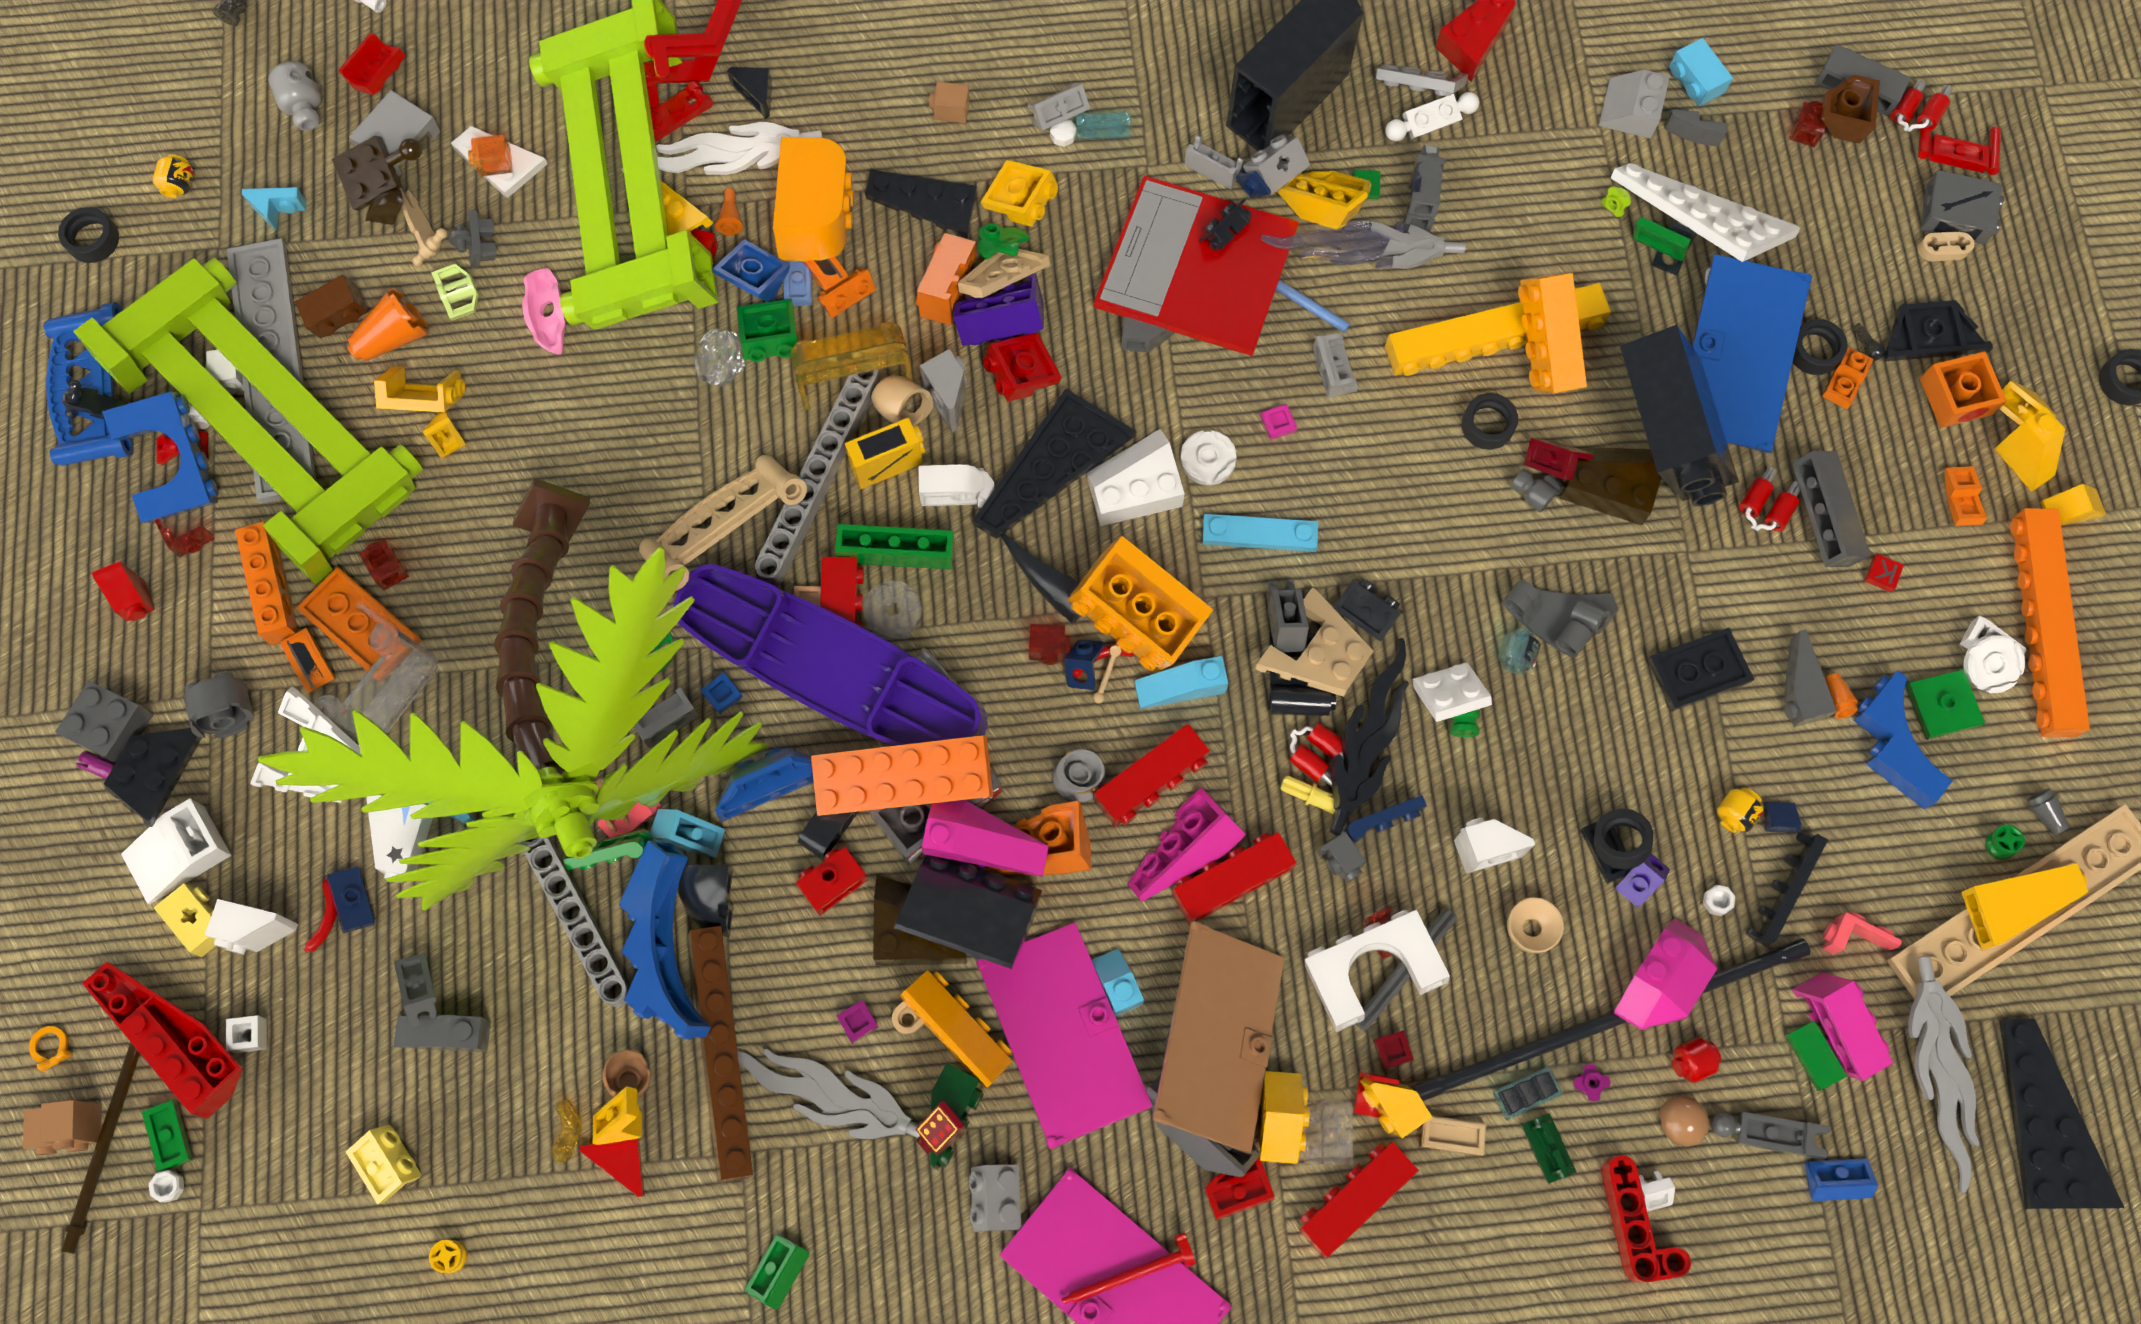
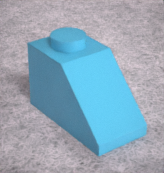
M669 809L657 810L651 829V834L655 841L670 843L677 849L712 858H717L725 829L680 810Z
M1119 949L1091 960L1115 1017L1143 1005V996L1132 971Z

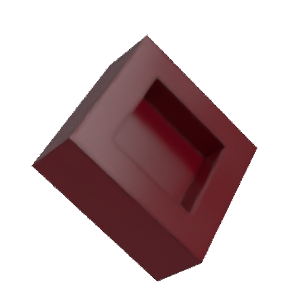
M1404 1030L1373 1040L1383 1070L1414 1060Z

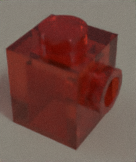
M1030 624L1029 660L1040 661V663L1045 665H1055L1058 662H1064V652L1069 653L1071 635H1065V625Z

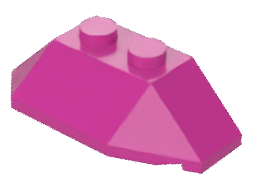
M1674 918L1664 929L1636 972L1614 1014L1640 1030L1686 1019L1717 970L1703 935Z

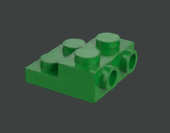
M792 299L737 307L740 344L744 361L761 362L765 357L771 356L788 358L793 353L800 352Z

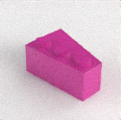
M1821 972L1791 989L1797 998L1803 996L1812 1010V1013L1808 1015L1811 1021H1819L1829 1037L1826 1041L1847 1076L1864 1081L1893 1064L1888 1053L1890 1048L1887 1042L1880 1036L1875 1026L1877 1024L1876 1018L1867 1009L1862 999L1864 996L1863 991L1856 982Z

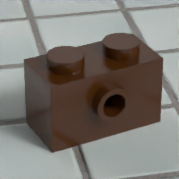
M344 275L335 278L295 301L306 329L319 338L334 334L337 329L357 321L362 315L368 313L357 285Z

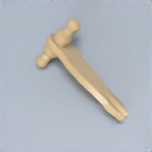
M402 188L398 190H401L402 209L405 219L420 245L419 253L412 258V263L415 266H421L425 259H429L431 256L434 257L439 253L442 245L441 241L447 237V231L440 228L434 235L428 220L418 205L419 202L409 189L404 194Z

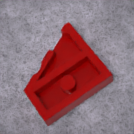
M1260 1156L1243 1177L1220 1173L1205 1187V1193L1215 1221L1275 1200V1195L1262 1161H1260Z

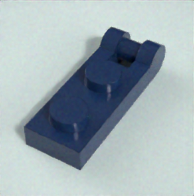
M1423 795L1353 821L1344 829V832L1348 834L1353 843L1357 842L1369 830L1376 829V832L1379 833L1394 827L1392 822L1403 818L1405 823L1420 817L1419 811L1427 807Z

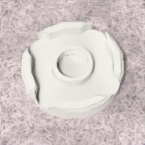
M1218 431L1196 432L1188 437L1182 446L1180 457L1182 470L1189 479L1198 484L1208 486L1220 484L1228 479L1235 469L1237 458L1235 446L1227 436Z
M1986 635L1976 640L1968 648L1964 658V671L1968 681L1975 688L1989 693H2002L2014 687L2019 675H2022L2025 669V656L2021 647L2016 642L2001 635Z

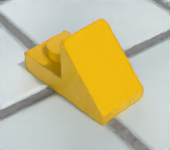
M626 1086L593 1115L592 1144L601 1145L638 1139L642 1136V1112L639 1110L637 1089Z

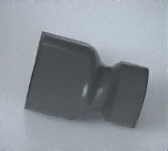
M1525 469L1516 476L1510 485L1517 493H1524L1526 503L1540 513L1564 486L1551 475H1547L1543 479L1534 480L1532 474Z

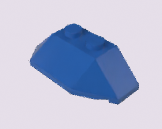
M775 748L767 752L762 759L755 762L754 760H747L737 766L738 769L731 772L715 812L720 821L723 822L813 783L811 756L790 748L783 750Z

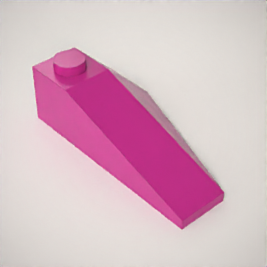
M1202 787L1178 809L1174 815L1177 818L1176 822L1169 832L1165 830L1159 837L1162 842L1156 851L1146 855L1128 881V886L1142 902L1177 883L1181 878L1191 875L1207 864L1225 856L1246 835Z
M966 800L932 803L922 843V851L926 855L1043 877L1049 848L1046 844Z

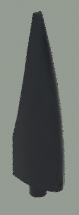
M1003 533L1001 537L1026 577L1053 608L1068 619L1071 624L1082 617L1071 608L1072 604L1067 600L1079 583L1070 576L1033 557Z

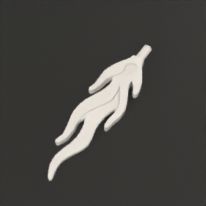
M769 122L729 126L730 133L733 135L755 137L745 138L720 133H701L669 145L658 144L656 146L658 152L668 155L697 149L692 153L679 157H657L658 167L662 171L680 173L703 164L727 163L704 167L706 175L735 174L747 169L756 162L759 169H765L779 163L781 137L822 138V132L818 130L800 133L799 130L789 129Z

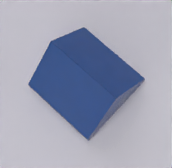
M744 239L713 268L712 273L759 299L773 302L790 269V264Z

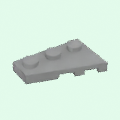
M1388 64L1377 68L1376 79L1384 80L1383 84L1387 86L1397 87L1399 84L1409 85V89L1414 91H1425V88L1433 89L1435 94L1441 96H1451V93H1455L1466 85L1468 74L1459 73L1456 78L1446 77L1444 71L1438 70L1426 71L1425 74H1420L1421 70L1418 68Z

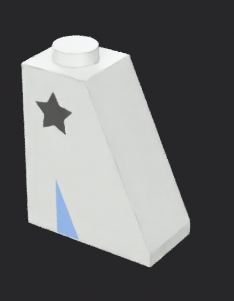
M381 795L367 797V805L381 797ZM420 804L391 810L368 812L375 869L385 874L384 879L417 870L419 864H400L399 860L422 854L424 847H419L417 843L427 839L433 818L412 819L410 815L427 805Z

